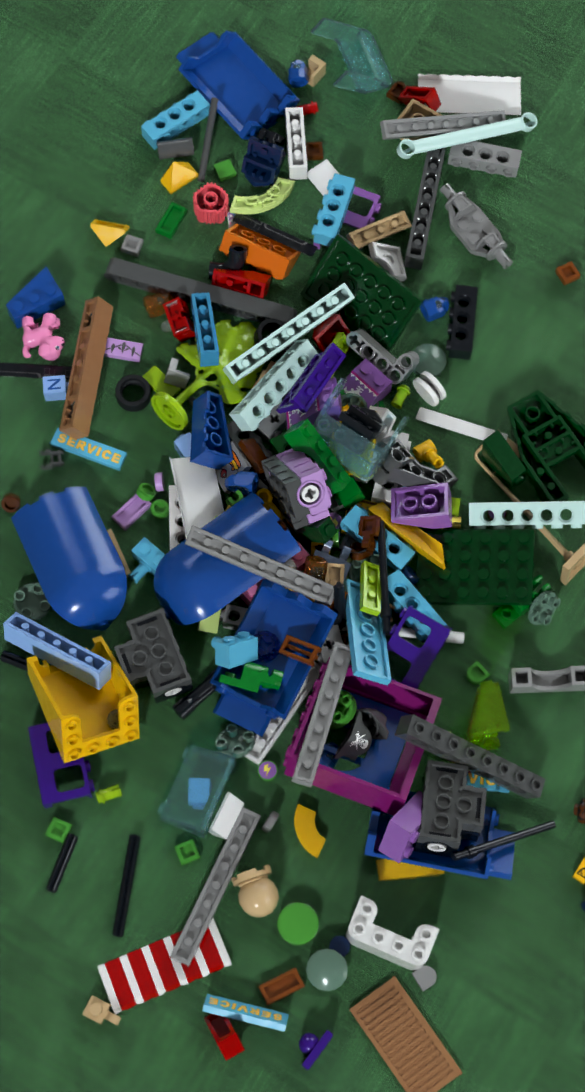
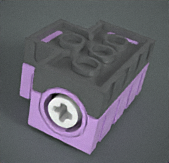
M289 449L261 461L270 492L278 502L282 518L294 530L330 516L328 509L332 505L330 500L332 493L325 483V480H327L324 469L318 467L317 463H313L311 458L307 457L305 453Z

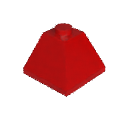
M333 314L314 328L312 338L321 352H324L328 345L332 343L337 332H344L347 337L350 330L339 314Z

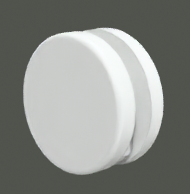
M423 371L420 374V378L416 377L413 380L414 388L429 405L436 406L439 404V400L446 398L445 389L431 373Z

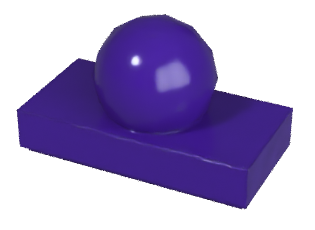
M329 1030L324 1033L320 1040L312 1033H306L300 1037L299 1048L304 1054L309 1055L301 1065L304 1069L309 1070L332 1039L333 1034Z

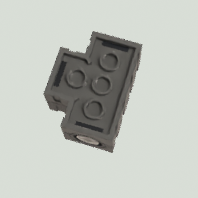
M164 608L127 621L128 632L132 640L125 644L114 646L120 667L134 690L137 691V689L149 686L156 704L193 690L191 677L187 671L177 641L173 636V631L166 618Z
M434 760L427 761L422 778L421 824L418 829L420 834L414 845L415 852L451 857L452 853L458 851L461 840L478 841L484 826L487 788H476L467 785L466 776L469 766Z

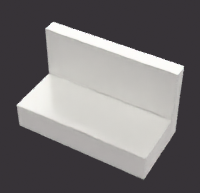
M227 792L208 832L227 840L244 802L230 792Z

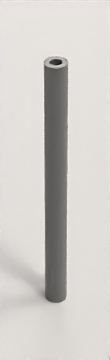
M215 97L211 98L198 174L199 182L205 181L218 98Z

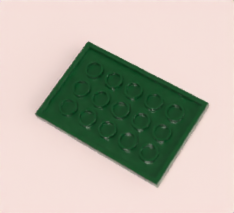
M337 234L300 294L314 304L345 282L355 298L335 314L341 316L350 332L363 329L390 352L424 300L345 237Z
M534 529L422 530L443 545L446 569L443 570L418 553L417 576L420 580L416 583V589L430 605H532L535 549Z

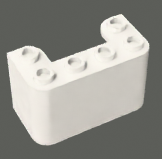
M361 895L346 932V938L349 943L408 970L416 971L420 969L429 958L439 929L423 924L417 928L410 940L373 924L377 914V905L371 899Z

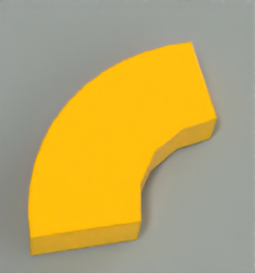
M298 804L294 816L296 835L302 847L310 855L318 858L326 839L316 829V812Z

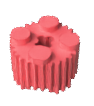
M207 182L203 188L200 187V190L197 189V192L193 194V207L197 220L200 223H210V225L212 223L221 224L225 221V217H227L229 212V195L216 183L213 184L211 182L209 184Z

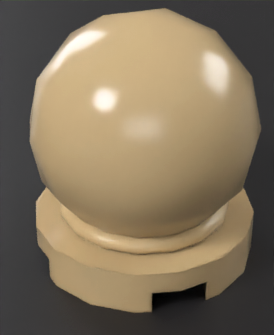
M264 865V869L259 871L253 868L237 874V877L231 878L233 886L240 887L238 893L239 904L249 916L256 918L265 917L272 913L277 906L279 900L278 889L274 882L268 879L269 875L272 874L270 865Z

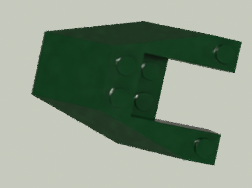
M536 390L506 408L521 461L527 469L526 472L541 502L568 501L569 495L550 468L574 455L585 470V425L583 423L580 424L572 418L570 413L564 412L556 405L557 403L541 391Z

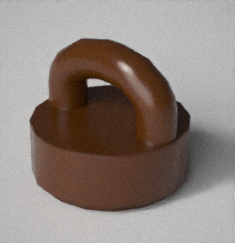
M7 493L2 498L1 506L6 512H16L20 508L21 499L14 493Z

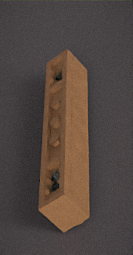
M99 296L85 301L59 431L75 440L89 436L112 319L113 306Z

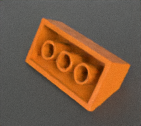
M237 223L225 230L219 248L220 251L224 252V255L229 256L230 246H245L247 248L245 264L256 267V270L260 272H267L278 280H283L290 274L301 252Z

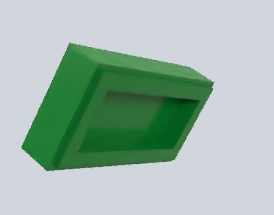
M171 202L157 225L155 232L172 239L186 216L188 208Z

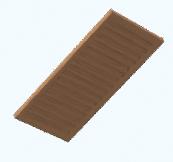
M392 976L390 980L349 1009L405 1092H437L457 1076L462 1075L461 1069L395 976Z

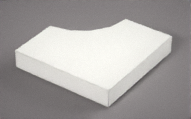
M377 242L368 244L372 260L380 264L399 281L407 279L400 247Z

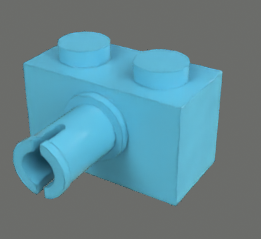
M145 537L131 550L133 559L139 565L129 573V578L131 580L134 579V582L137 584L147 572L154 576L159 562L165 556L161 550Z
M241 631L238 632V635L225 636L223 638L215 636L211 641L212 647L215 648L216 665L231 669L258 660V637L250 635L249 632Z

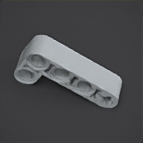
M363 329L347 334L346 342L348 346L363 359H368L393 382L392 384L405 381L419 363V355L414 351L406 352L396 359ZM368 347L372 348L373 354L369 353ZM406 357L411 359V365L406 362ZM382 358L386 360V367L382 364ZM396 370L400 373V379L395 374Z

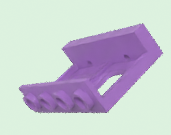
M355 186L353 194L373 201V205L367 216L347 210L343 224L360 229L375 222L374 216L376 213L379 214L382 204L380 203V195ZM313 242V245L317 246V249L320 250L322 245Z

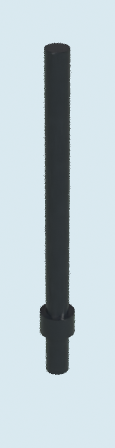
M380 521L378 536L382 607L380 618L382 619L383 633L388 634L391 632L390 618H392V609L389 608L385 522Z
M552 820L482 844H472L464 847L463 850L452 853L451 858L453 861L463 858L470 859L476 857L478 853L554 829L556 824Z

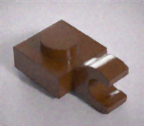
M377 515L360 516L358 535L363 537L361 547L367 548V551H375L376 548L374 536H379L381 517Z

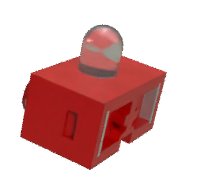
M180 297L164 303L163 307L168 320L161 324V330L163 332L172 330L174 337L180 342L194 337L193 321L188 318L191 315L187 303Z

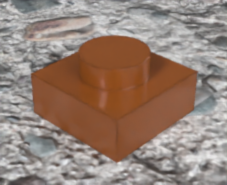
M572 261L555 270L564 286L580 279L581 276Z

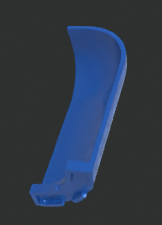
M87 487L64 488L63 492L54 494L51 491L39 496V501L32 505L27 503L11 519L47 601L63 619L77 627L100 631L108 629L124 605L127 592V578L123 563Z
M253 492L201 528L282 564L301 551L300 546L289 530L285 531L279 525L278 521H280V518L271 508L267 510L263 506L265 504L264 501ZM185 539L170 550L159 562L154 575V592L158 602L164 608L167 619H171L178 625H189L213 615L263 578L185 545Z

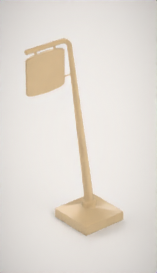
M507 437L506 441L517 457L520 458L517 444ZM482 444L474 453L476 462L513 502H520L478 458V454L482 450ZM525 510L523 513L531 520L533 514L529 510ZM543 525V529H539V531L560 552L566 561L562 567L560 582L566 586L585 566V543L574 553L568 551Z

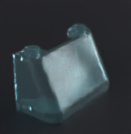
M191 745L190 748L186 747L183 752L182 758H184V761L165 803H161L158 813L160 814L161 821L205 838L209 830L208 826L213 818V813L225 785L230 779V773L233 774L235 770L236 758Z

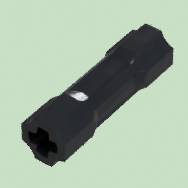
M216 669L192 692L172 706V709L183 721L212 693L217 692L215 690L216 686L210 683Z

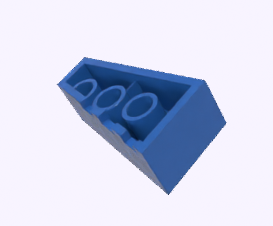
M206 391L193 401L190 462L220 470L234 459L222 395Z

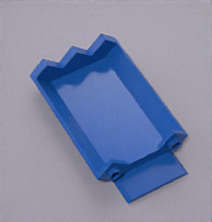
M225 31L220 38L214 32H210L176 56L182 63L178 70L209 104L212 97L218 98L216 111L242 139L249 140L251 136L257 137L256 133L262 127L269 129L277 123L276 119L282 115L285 117V108L296 107L300 101L236 32Z
M263 579L235 635H238V632L246 631L250 635L258 637V660L252 662L268 667L269 675L273 669L283 671L284 675L279 690L261 688L262 686L260 685L258 693L218 682L219 675H225V671L237 674L236 679H239L243 665L227 669L218 665L210 683L216 686L215 690L222 695L212 713L263 737L271 719L276 720L278 717L285 720L312 666L281 655L278 651L286 635L321 648L338 614L326 605L312 602L301 593L289 591L279 584ZM291 641L288 642V644L293 645L295 647H298L311 653L313 652L312 649L306 648ZM285 648V650L288 652L294 653L306 659L310 658L308 656Z
M409 791V794H408V796H407V799H406L405 804H406L417 792ZM485 806L484 826L478 841L461 840L458 851L463 850L466 846L482 844L515 832L494 828V826L498 825L499 814H496V808ZM372 808L364 855L393 860L378 850L389 820L393 815ZM515 841L478 853L476 857L470 859L463 858L457 861H453L451 857L415 852L413 850L408 859L405 857L401 862L488 879V876L511 880Z

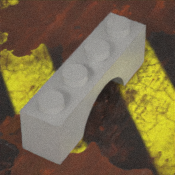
M569 666L555 671H538L531 667L511 668L508 673L509 692L511 694L585 691V666Z

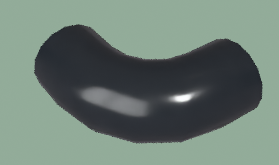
M232 245L229 247V256L226 261H210L208 280H212L214 269L242 270L247 258V248L242 245Z

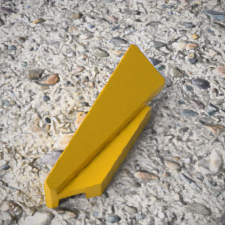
M383 502L368 509L370 516L377 515L381 517L380 521L385 522V528L388 531L395 532L399 537L398 539L410 544L415 551L441 569H446L443 545L417 526L392 523L391 509Z

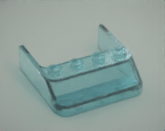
M325 17L311 30V33L336 41L343 60L349 71L346 70L333 83L335 87L368 94L388 88L393 83L375 38L368 30Z
M341 377L313 426L342 467L359 479L368 481L374 478L410 418L407 416L403 417L385 447L377 446L328 415L329 410L347 382L346 378Z

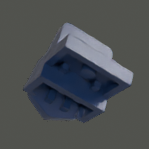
M251 136L248 142L247 154L243 157L241 172L245 173L246 179L254 187L274 184L280 172V167L285 160L286 152H284L283 147Z

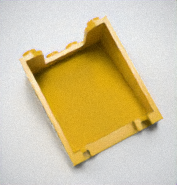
M101 635L92 638L94 647L90 651L111 661V679L100 690L53 665L49 666L46 660L42 661L43 665L39 664L36 655L26 658L29 678L64 763L140 738L138 695ZM113 712H118L119 728L117 729L111 728L108 724V717Z

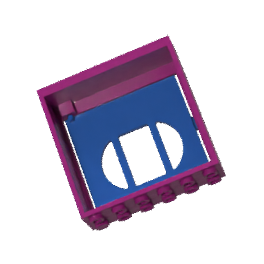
M329 659L326 664L323 663L321 666L320 675L312 689L313 692L308 697L305 712H302L299 726L295 729L292 737V743L287 748L283 766L286 767L284 775L293 777ZM349 664L341 690L349 692L355 698L357 709L372 708L382 712L387 717L386 727L389 735L387 739H372L365 758L357 757L353 761L345 756L340 757L360 765L356 769L349 771L336 770L329 767L320 758L312 785L394 816L405 805L424 749L407 741L405 744V740L395 736L401 716L414 714L434 724L442 698L394 680L388 685L354 676L352 665ZM348 723L344 727L349 729L351 725ZM326 744L323 748L324 752L335 755L338 750Z

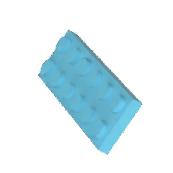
M346 578L343 584L345 585V591L348 593L345 596V610L353 675L388 685L392 680L382 619L380 614L374 616L359 611L360 583Z

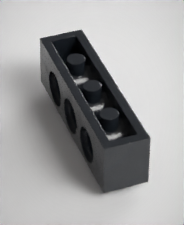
M456 285L455 291H451L450 302L454 303L453 307H450L449 318H452V324H448L447 334H450V340L446 342V351H449L448 358L471 359L478 287Z

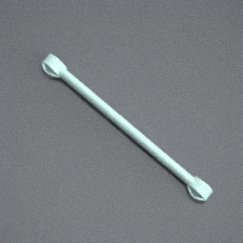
M526 112L521 117L413 141L404 139L399 143L396 150L401 158L409 159L414 154L517 131L530 132L536 127L537 118L533 113ZM523 118H528L531 121L524 123ZM406 144L410 148L402 150L401 145Z

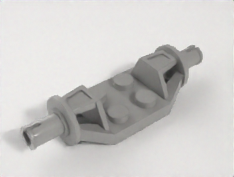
M449 183L446 186L443 185L440 192L448 199L445 208L448 210L450 229L466 249L473 255L485 257L488 261L496 258L503 269L510 267L513 261L504 252L507 248V243L503 241L498 229L484 212L466 197L467 195L464 191L456 193ZM487 245V246H489L491 249L488 251V250L484 249L483 247H485V246Z

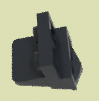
M350 405L349 409L341 412L338 417L342 421V425L335 435V440L355 454L361 455L370 443L378 438L387 425L383 423L375 410Z

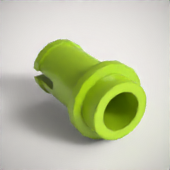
M404 384L398 386L397 393L390 404L397 409H401L406 397L411 394V389Z
M116 784L103 790L99 788L95 795L99 804H105V801L121 797L122 793L119 785Z

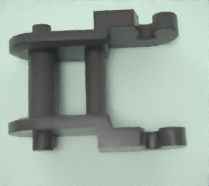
M45 449V452L39 451L40 455H50L51 458L50 464H46V467L44 465L40 466L41 470H52L53 467L65 465L61 458V455L64 454L63 451H51V449ZM53 456H57L58 462H54Z

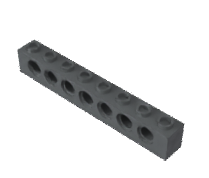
M446 147L427 151L404 267L422 270Z
M414 714L401 716L395 736L453 764L469 766L468 771L526 799L541 797L545 778Z

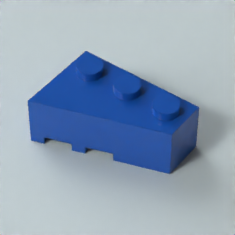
M45 267L6 304L10 318L18 329L22 327L23 317L31 316L36 320L45 313H50L66 304L62 291L48 268Z

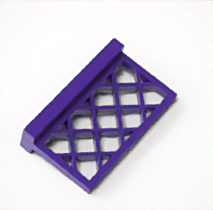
M334 343L329 344L324 352L315 354L276 411L281 414L299 409L302 413H306L344 360L346 354Z

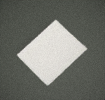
M326 159L307 171V177L324 196L329 191L327 190L329 180H333L334 174L339 173Z

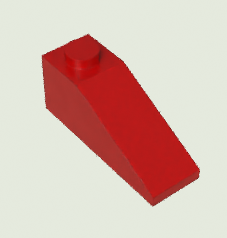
M214 269L211 285L264 299L269 292L271 275L256 271Z

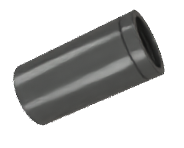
M192 137L157 142L159 160L194 155Z

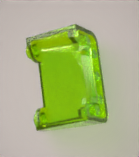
M491 680L480 683L481 686L477 688L470 704L462 736L463 739L487 751L500 748L501 745L497 732H509L510 730L499 682L493 683Z

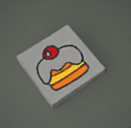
M231 441L234 460L220 470L215 469L217 480L224 493L227 494L231 492L225 487V479L230 475H236L240 471L248 472L252 467L235 441Z

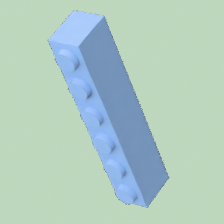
M15 612L3 623L4 639L34 656L36 655L42 660H46L49 664L100 690L111 679V661Z

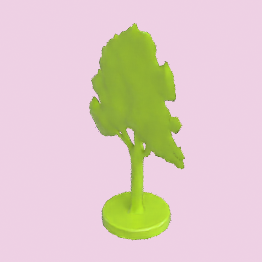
M229 319L221 320L215 324L219 347V365L200 367L197 344L188 345L187 342L181 343L179 347H176L178 354H181L192 366L196 367V378L176 398L162 391L156 392L152 396L151 405L155 413L166 425L178 431L183 430L187 426L188 416L181 405L203 386H211L219 390V394L222 395V400L225 404L240 403L247 395V392L241 391V388L252 389L256 382V373L261 372L264 364L234 385L223 371L227 364L255 346L254 334L257 328L251 322H240L238 326L232 327L231 320ZM211 374L217 376L215 381H206V378Z

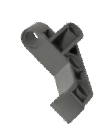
M389 436L379 441L375 446L377 454L383 461L373 471L372 478L380 485L390 481L406 487L448 483L450 488L458 481V478L447 465L434 470L419 464L395 436Z

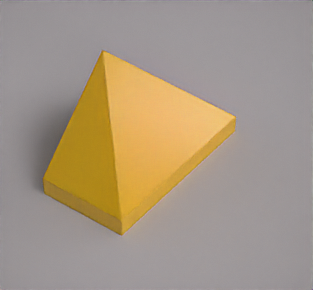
M173 162L160 180V183L170 194H173L197 178L198 172L189 162Z
M97 219L93 220L90 225L105 247L129 230V225Z

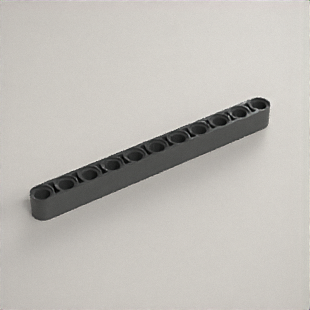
M118 258L110 259L104 273L105 278L112 282L173 299L180 297L187 303H191V294L209 292L212 310L258 323L274 318L286 324L296 317L298 313L296 309L286 305Z

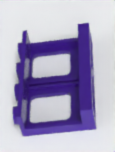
M410 605L402 610L399 616L402 619L398 625L395 624L389 633L392 637L386 643L388 651H393L411 662L408 673L403 681L399 683L418 689L451 633L452 628L440 624L415 609L413 605ZM409 616L431 628V633L421 648L416 647L399 636V632Z
M48 723L28 727L44 808L53 807L55 803L85 796L93 798L92 792L95 791L93 779L89 780L88 772H91L89 760H85V757L64 763L60 752H49L46 734L51 730ZM80 765L85 783L84 786L58 792L54 771Z

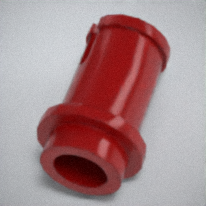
M311 101V103L296 106L303 107V116L312 113L316 115V112H319L317 102Z

